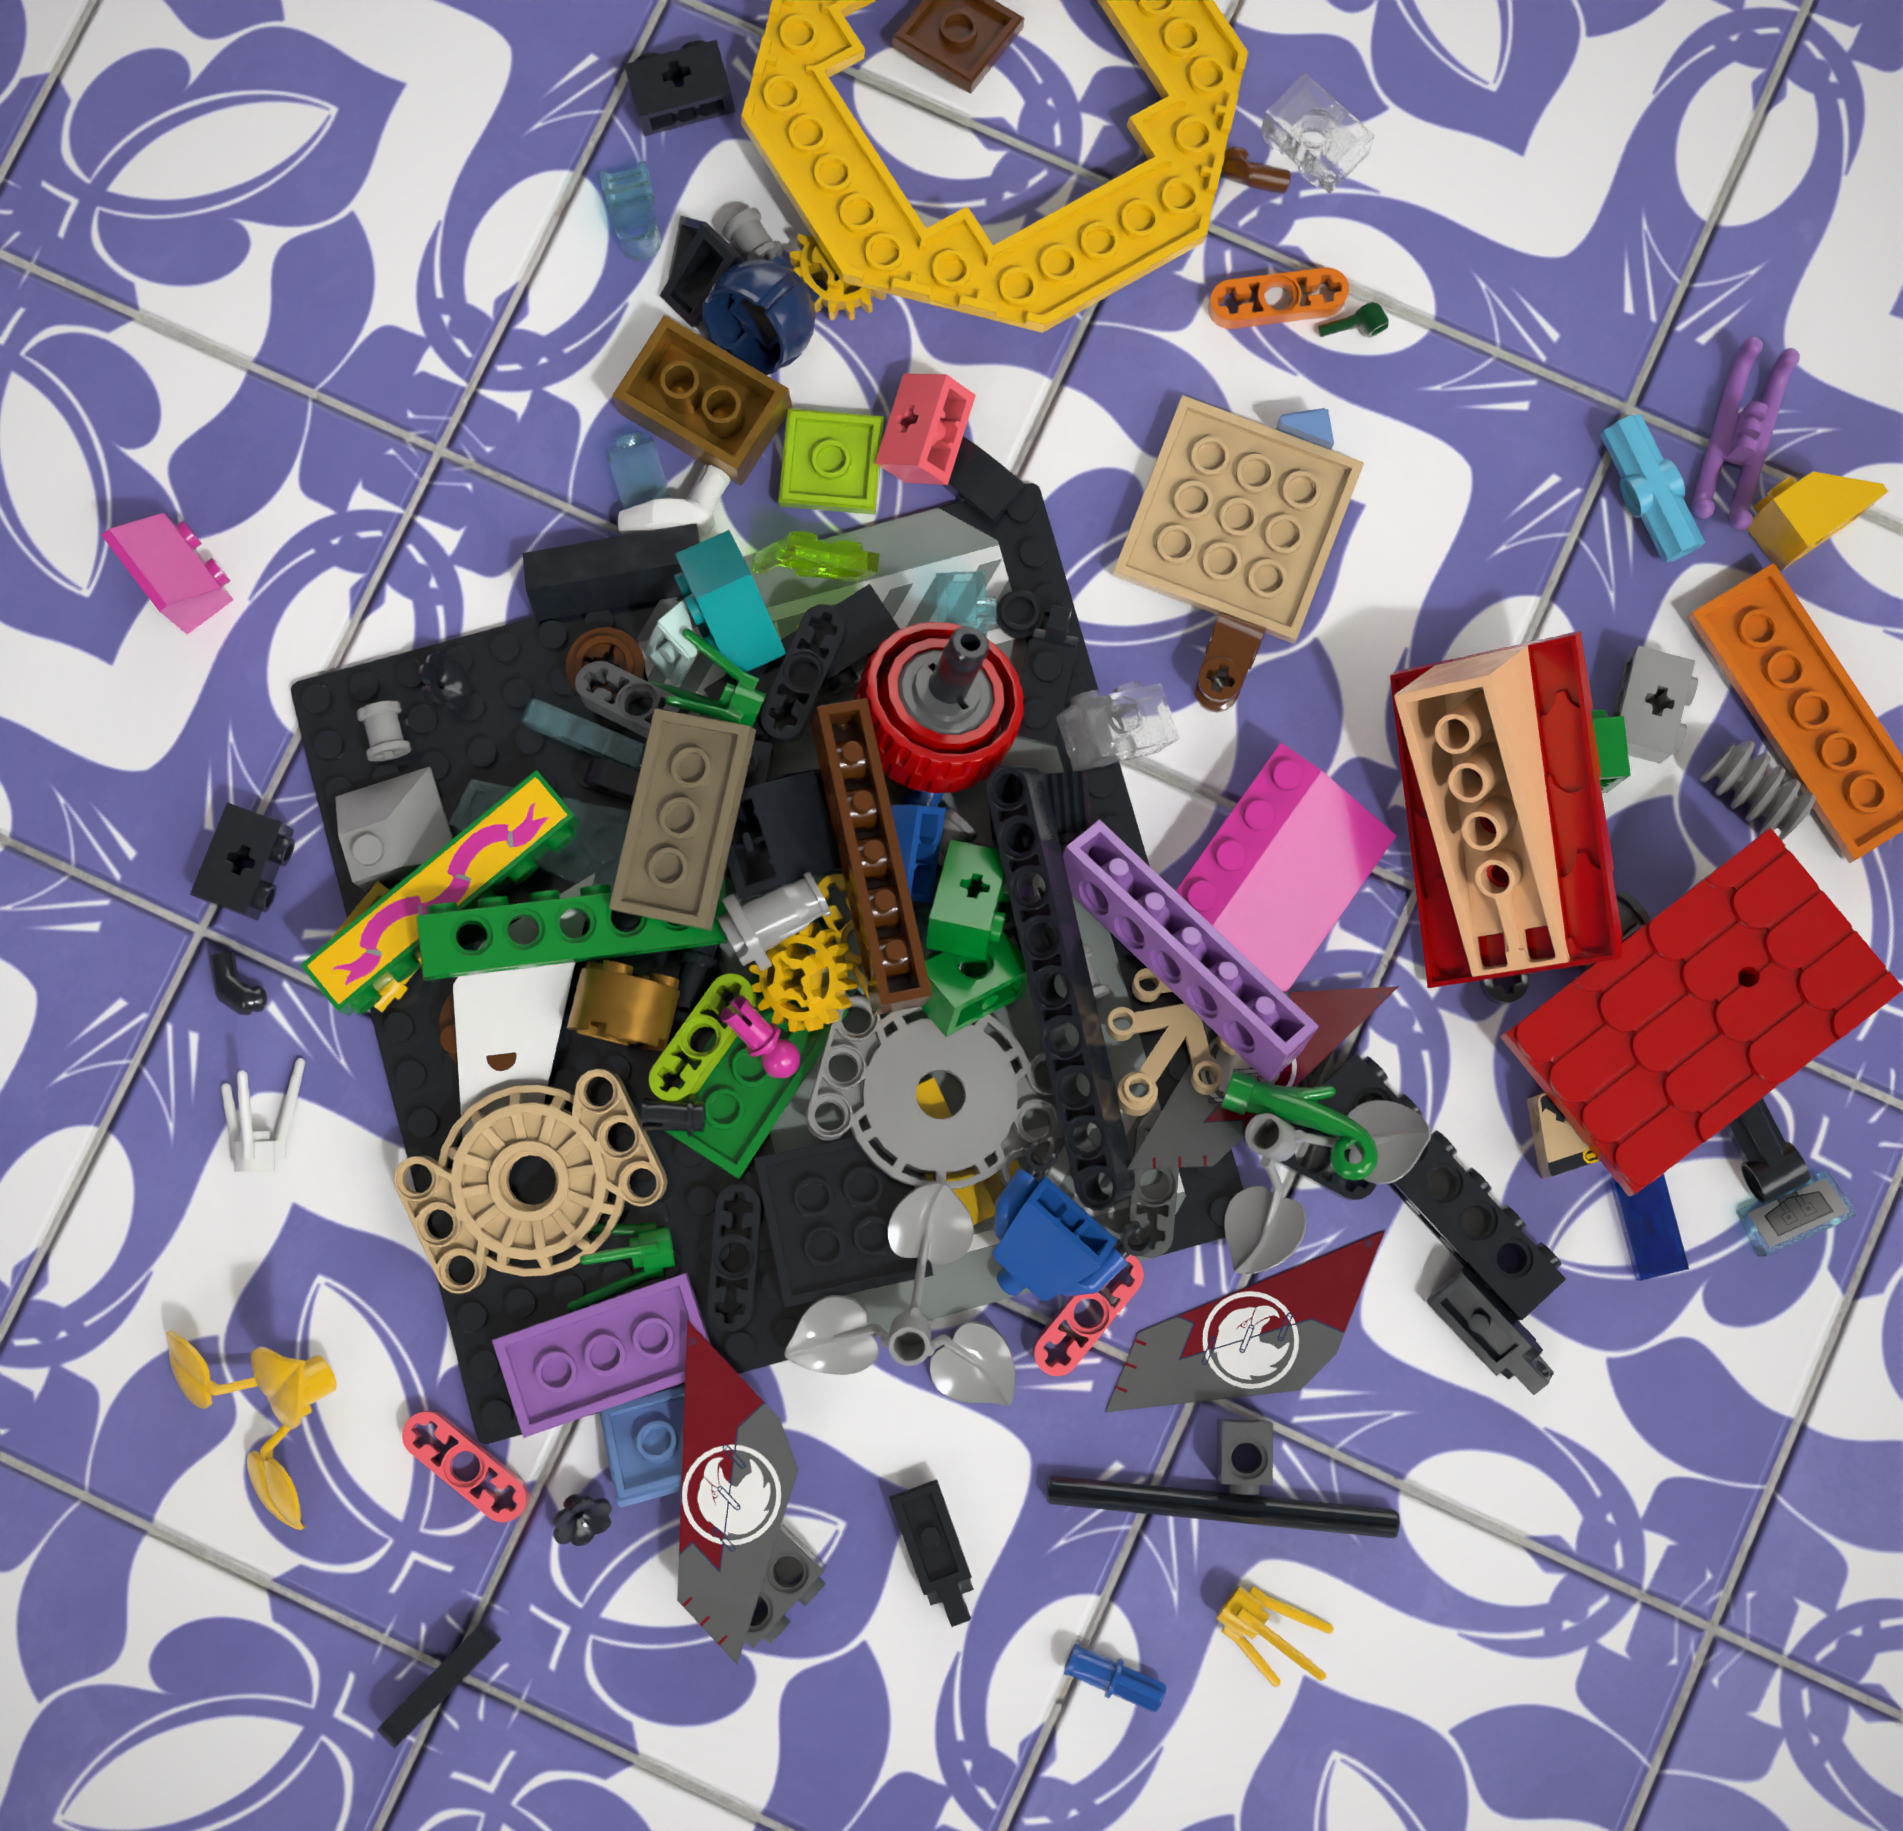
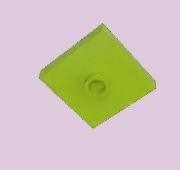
M788 408L778 501L779 507L876 515L880 466L876 465L875 462L883 439L884 416Z

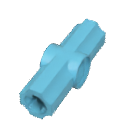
M1630 415L1604 429L1600 436L1621 477L1620 491L1624 503L1634 517H1641L1663 563L1673 562L1702 547L1705 541L1683 499L1685 487L1681 474L1671 460L1663 459L1642 415Z

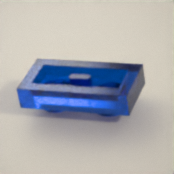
M1664 1174L1632 1196H1628L1617 1181L1610 1183L1636 1281L1688 1270L1689 1265Z

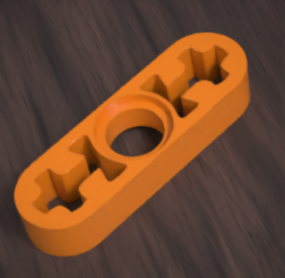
M1328 267L1229 279L1220 282L1213 289L1208 311L1213 322L1225 329L1331 317L1343 308L1349 293V284L1346 277L1340 271ZM1321 283H1327L1330 291H1337L1334 293L1331 302H1325L1323 295L1315 294L1308 295L1305 306H1300L1301 289L1299 285L1305 286L1303 295L1318 292ZM1274 287L1284 288L1290 293L1292 303L1285 309H1274L1267 304L1265 293ZM1251 291H1257L1256 308L1258 312H1252L1253 302L1240 304L1235 314H1229L1227 306H1219L1223 304L1226 295H1233V299L1237 303L1248 302L1251 298Z

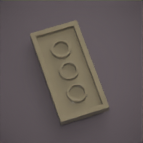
M654 708L609 909L699 929L712 930L756 729L751 726Z

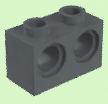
M784 1524L780 1527L759 1594L767 1603L768 1615L763 1620L751 1621L745 1639L752 1648L762 1638L770 1645L791 1622L785 1616V1613L796 1601L799 1600L806 1606L826 1584L820 1578V1575L827 1566ZM791 1556L798 1559L803 1566V1578L795 1583L782 1581L776 1573V1563L780 1558Z

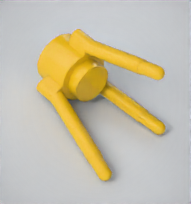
M1239 1585L1216 1616V1619L1225 1625L1221 1632L1237 1644L1274 1687H1278L1281 1684L1280 1678L1246 1639L1244 1634L1252 1640L1259 1634L1302 1669L1309 1672L1319 1681H1324L1326 1673L1265 1625L1270 1614L1263 1610V1607L1326 1634H1331L1334 1627L1313 1615L1267 1596L1255 1586L1248 1592Z

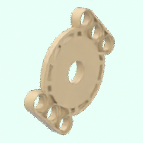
M603 1068L590 1070L583 1074L576 1084L575 1094L565 1089L537 1084L512 1086L487 1095L469 1107L452 1126L441 1148L439 1161L425 1155L406 1158L396 1168L393 1180L395 1189L438 1281L444 1289L457 1294L469 1292L479 1286L486 1276L487 1265L497 1271L523 1277L550 1275L574 1267L580 1263L582 1255L595 1253L612 1234L623 1212L625 1200L635 1206L650 1205L663 1196L667 1187L665 1170L647 1132L642 1131L640 1117L623 1081L615 1072ZM598 1076L609 1080L614 1090L612 1099L604 1106L593 1104L588 1099L586 1093L588 1083ZM539 1092L555 1097L551 1104L543 1102L524 1103L523 1093ZM510 1096L509 1106L494 1110L487 1116L482 1112L483 1108L495 1100ZM566 1101L573 1103L572 1112L564 1109ZM472 1119L474 1126L464 1136L460 1146H454L461 1130ZM618 1122L631 1126L635 1134L634 1144L629 1150L624 1152L612 1148L608 1141V1131L611 1126ZM528 1155L540 1156L548 1161L554 1169L556 1176L555 1189L550 1198L536 1205L525 1204L518 1200L511 1192L508 1181L509 1173L514 1163ZM449 1158L454 1160L452 1169L448 1168ZM414 1164L426 1166L432 1175L431 1185L423 1193L415 1192L407 1185L406 1175L409 1168ZM636 1169H648L655 1175L657 1185L652 1195L639 1197L631 1190L629 1180ZM609 1191L617 1195L615 1204L607 1201ZM437 1209L449 1213L453 1220V1230L446 1238H437L428 1230V1217ZM602 1213L611 1215L602 1233L592 1242L587 1235L597 1225ZM574 1245L583 1250L568 1261L553 1264V1255L562 1253ZM489 1250L497 1253V1259L489 1255ZM455 1256H466L474 1264V1277L467 1284L455 1282L449 1274V1264ZM511 1258L519 1260L537 1259L541 1267L525 1268L511 1265L509 1262Z

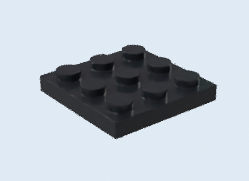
M855 1137L754 1158L784 1308L815 1302L826 1296L847 1295L915 1279L918 1257L904 1258L898 1256L891 1249L888 1239L889 1220L894 1209L915 1188L891 1178L873 1164L858 1145ZM874 1139L869 1141V1144L878 1156L893 1166L895 1160L884 1153ZM904 1167L902 1172L912 1176L911 1169ZM927 1260L925 1277H930L934 1274L931 1262Z

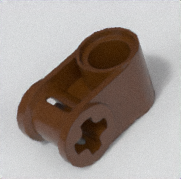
M1222 612L1219 613L1205 650L1206 655L1200 668L1195 688L1196 699L1201 707L1210 712L1219 713L1228 710L1234 705L1247 672L1253 666L1266 628ZM1216 678L1225 680V686L1221 692L1211 690Z

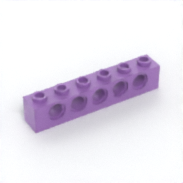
M1101 820L1097 821L1066 846L1063 858L1072 896L1268 1083L1302 1053L1319 1026Z

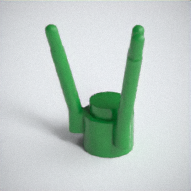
M688 628L684 629L682 636L736 679L738 685L735 686L727 682L718 701L654 680L649 683L675 695L666 697L665 701L669 706L714 717L726 722L752 727L766 696V693L755 689L759 678L742 671Z
M656 1221L644 1224L617 1223L612 1235H636L639 1237L629 1238V1247L582 1255L580 1263L587 1265L632 1258L634 1268L644 1267V1269L568 1303L567 1309L570 1312H574L646 1280L665 1277L663 1268L675 1266L669 1226L657 1228ZM597 1223L589 1234H601L607 1223Z

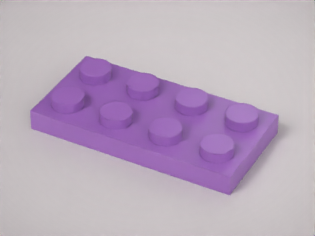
M688 1273L492 1340L523 1438L685 1382L687 1320L710 1343Z

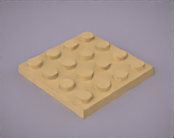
M1182 395L1116 563L1113 576L1215 615H1219L1222 612L1266 628V634L1295 644L1364 462Z

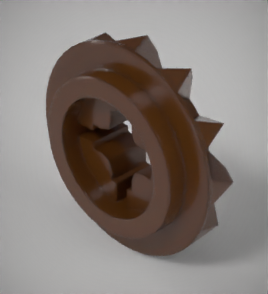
M611 627L592 629L581 635L571 646L566 659V674L574 691L578 694L575 686L576 676L584 666L589 664L587 660L592 662L596 660L605 661L607 655L611 654L612 649H614L612 653L614 655L613 663L616 667L643 679L645 659L637 642L624 631ZM607 681L602 686L594 684L591 687L593 693L597 688H603L611 692L614 699H616L617 694L612 692Z

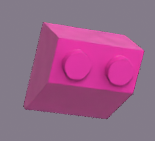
M165 513L110 528L101 534L158 611L187 635L234 600L224 587L230 582L229 577L213 558L205 562L199 555L196 548L202 542L184 520L176 525Z

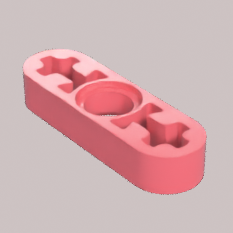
M1130 1255L1126 1259V1261L1131 1263L1128 1269L1129 1274L1132 1276L1131 1281L1128 1284L1118 1281L1109 1291L1112 1296L1118 1298L1113 1305L1109 1304L1101 1292L1070 1296L1044 1327L1033 1345L1035 1361L1043 1372L1051 1376H1063L1070 1373L1141 1287L1144 1278L1143 1267L1136 1256ZM1086 1298L1095 1299L1102 1305V1317L1093 1326L1080 1325L1074 1319L1075 1306L1079 1301ZM1063 1320H1066L1074 1332L1086 1338L1081 1344H1078L1073 1336L1064 1348L1069 1356L1068 1359L1062 1362L1056 1358L1050 1364L1045 1361L1048 1352L1044 1346L1048 1341L1053 1344L1060 1343L1067 1332L1058 1326Z
M424 1411L413 1415L405 1423L402 1439L406 1449L487 1517L496 1522H509L525 1512L530 1501V1492L527 1484L443 1414L437 1411ZM434 1422L438 1426L434 1435L444 1444H449L452 1436L458 1440L459 1443L446 1452L442 1463L435 1459L437 1455L443 1452L438 1446L433 1443L420 1446L417 1442L421 1436L420 1432L416 1429L418 1424L426 1426ZM462 1451L475 1454L480 1462V1471L471 1481L459 1479L453 1471L454 1458ZM491 1468L498 1473V1476L490 1480L492 1484L501 1490L509 1486L516 1490L512 1497L514 1502L517 1503L515 1509L507 1506L501 1511L498 1510L495 1506L498 1497L488 1487L482 1490L481 1495L474 1491L475 1487L481 1485L487 1479Z

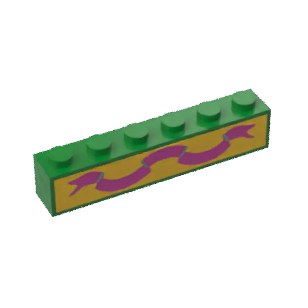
M536 770L300 964V966L338 1012L347 1016L354 1012L357 1015L367 1012L382 998V995L379 993L380 990L394 979L397 983L407 979L421 966V962L418 960L421 956L416 916L426 915V906L440 903H457V911L477 909V900L498 897L496 894L511 882L514 885H519L528 879L538 869V865L535 862L550 850L553 853H557L568 846L577 836L574 830L582 823ZM460 930L457 931L456 937L459 935Z

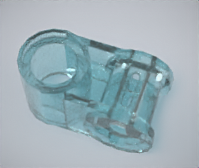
M646 160L639 162L637 168L609 173L606 169L599 171L609 214H611L613 227L622 252L628 258L636 261H645L652 258L659 251L662 240L654 206L656 200ZM633 227H648L647 231L642 235H627Z

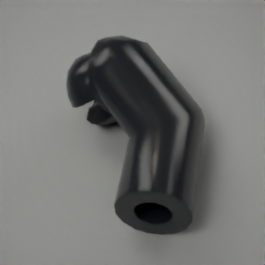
M223 952L209 956L215 994L220 1002L239 1015H250L252 1011L261 1012L265 1009L268 1001L265 989L260 985L250 987L239 979L234 952Z

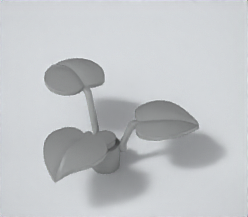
M1374 1100L1365 1102L1353 1109L1347 1116L1365 1128L1375 1141L1378 1152L1377 1165L1370 1175L1363 1178L1370 1183L1388 1184L1405 1176L1413 1168L1431 1138L1430 1126L1417 1112L1392 1101ZM1269 1113L1259 1114L1249 1122L1245 1138L1250 1149L1263 1156L1261 1166L1266 1169L1273 1185V1192L1263 1186H1251L1243 1189L1230 1201L1224 1219L1225 1237L1232 1256L1233 1270L1239 1274L1259 1273L1278 1266L1298 1249L1306 1232L1307 1220L1305 1209L1301 1203L1294 1199L1282 1198L1284 1186L1276 1170L1275 1163L1292 1157L1298 1148V1144L1301 1142L1333 1148L1338 1140L1296 1130L1291 1124ZM1355 1146L1349 1148L1351 1149L1349 1162L1353 1164L1360 1163L1361 1154Z
M936 1181L915 1188L897 1204L889 1220L888 1239L894 1253L904 1258L918 1257L910 1311L897 1315L891 1323L890 1332H886L879 1324L868 1325L867 1310L855 1299L843 1295L823 1297L811 1304L802 1315L785 1350V1357L788 1360L809 1370L827 1374L847 1375L861 1372L871 1366L878 1357L879 1346L873 1335L875 1334L881 1339L883 1347H889L890 1355L899 1364L914 1366L923 1362L927 1356H932L930 1360L932 1381L936 1388L949 1398L967 1403H995L1009 1406L1012 1403L1015 1390V1366L1010 1348L999 1331L983 1322L967 1321L956 1329L952 1339L942 1334L931 1340L930 1323L920 1313L927 1260L937 1265L952 1264L967 1253L973 1240L974 1228L971 1215L948 1183Z

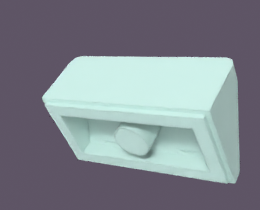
M684 600L658 620L644 649L645 655L676 686L683 681L697 655L696 647L682 636L684 629L688 628L692 631L688 608Z

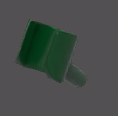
M1370 302L1359 308L1354 315L1318 325L1320 337H1324L1345 330H1352L1361 325L1366 336L1371 338L1388 328L1389 319L1379 304Z

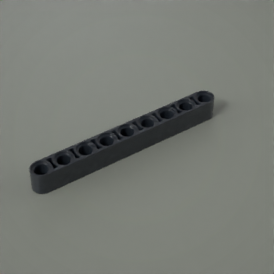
M1030 765L1001 766L990 774L986 783V794L1074 1187L1078 1199L1085 1207L1092 1210H1104L1129 1198L1135 1188L1134 1170H1127L1132 1162L1048 787L1043 774L1035 767ZM1016 775L1023 784V792L1018 800L1012 796L1010 791L1012 779ZM1026 825L1032 829L1034 834V842L1029 850L1023 845L1021 840V833ZM1037 874L1045 883V893L1041 899L1034 894L1032 889V882ZM1047 924H1050L1056 932L1057 940L1053 948H1050L1043 938V931ZM1058 973L1066 979L1068 984V991L1064 998L1056 992L1054 987V980ZM1068 1023L1072 1024L1078 1031L1079 1041L1076 1047L1072 1046L1066 1039L1065 1029ZM1079 1073L1084 1074L1090 1083L1088 1096L1082 1095L1077 1088L1076 1079ZM1089 1123L1095 1124L1100 1130V1146L1093 1144L1088 1137L1087 1128ZM1100 1172L1106 1174L1112 1182L1113 1191L1111 1196L1105 1194L1099 1186L1098 1178Z

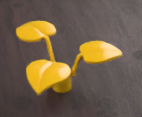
M171 1330L166 1332L169 1359L175 1379L184 1395L197 1407L206 1409L211 1406V1395L217 1396L259 1386L260 1390L267 1396L274 1414L283 1425L261 1447L260 1453L252 1451L247 1455L249 1477L258 1498L273 1516L294 1529L301 1531L307 1526L301 1523V1511L295 1486L282 1465L273 1459V1450L291 1429L300 1425L301 1418L312 1413L310 1404L336 1390V1379L329 1364L319 1355L304 1361L287 1358L268 1348L258 1347L251 1352V1366L254 1377L226 1384H217L210 1380L209 1368L200 1353Z

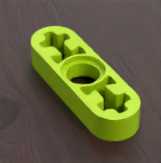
M729 973L718 977L708 988L656 1061L649 1074V1085L653 1093L660 1100L688 1101L690 1096H695L738 1036L729 1026L724 1029L715 1018L707 1014L710 1010H713L719 1016L726 1006L722 995L726 991L735 993L739 988H741L739 991L740 996H745L753 1008L756 1009V992H753L750 983L743 976ZM729 1005L728 1008L731 1012L737 1013L742 1019V1015L732 1005ZM701 1027H710L717 1034V1040L713 1048L703 1053L693 1051L690 1045L692 1034ZM681 1051L692 1061L700 1064L694 1070L688 1063L680 1075L685 1082L684 1086L680 1090L672 1087L668 1092H665L668 1088L667 1083L663 1080L668 1072L677 1075L685 1065V1062L680 1057H677Z

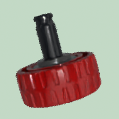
M925 622L909 625L906 628L895 631L888 639L883 640L869 658L860 676L853 698L854 700L867 698L883 773L906 787L928 793L958 792L962 789L971 788L977 785L979 781L988 778L1010 750L1024 715L1023 689L1018 674L1007 656L993 642L986 638L985 634L974 627L945 622Z

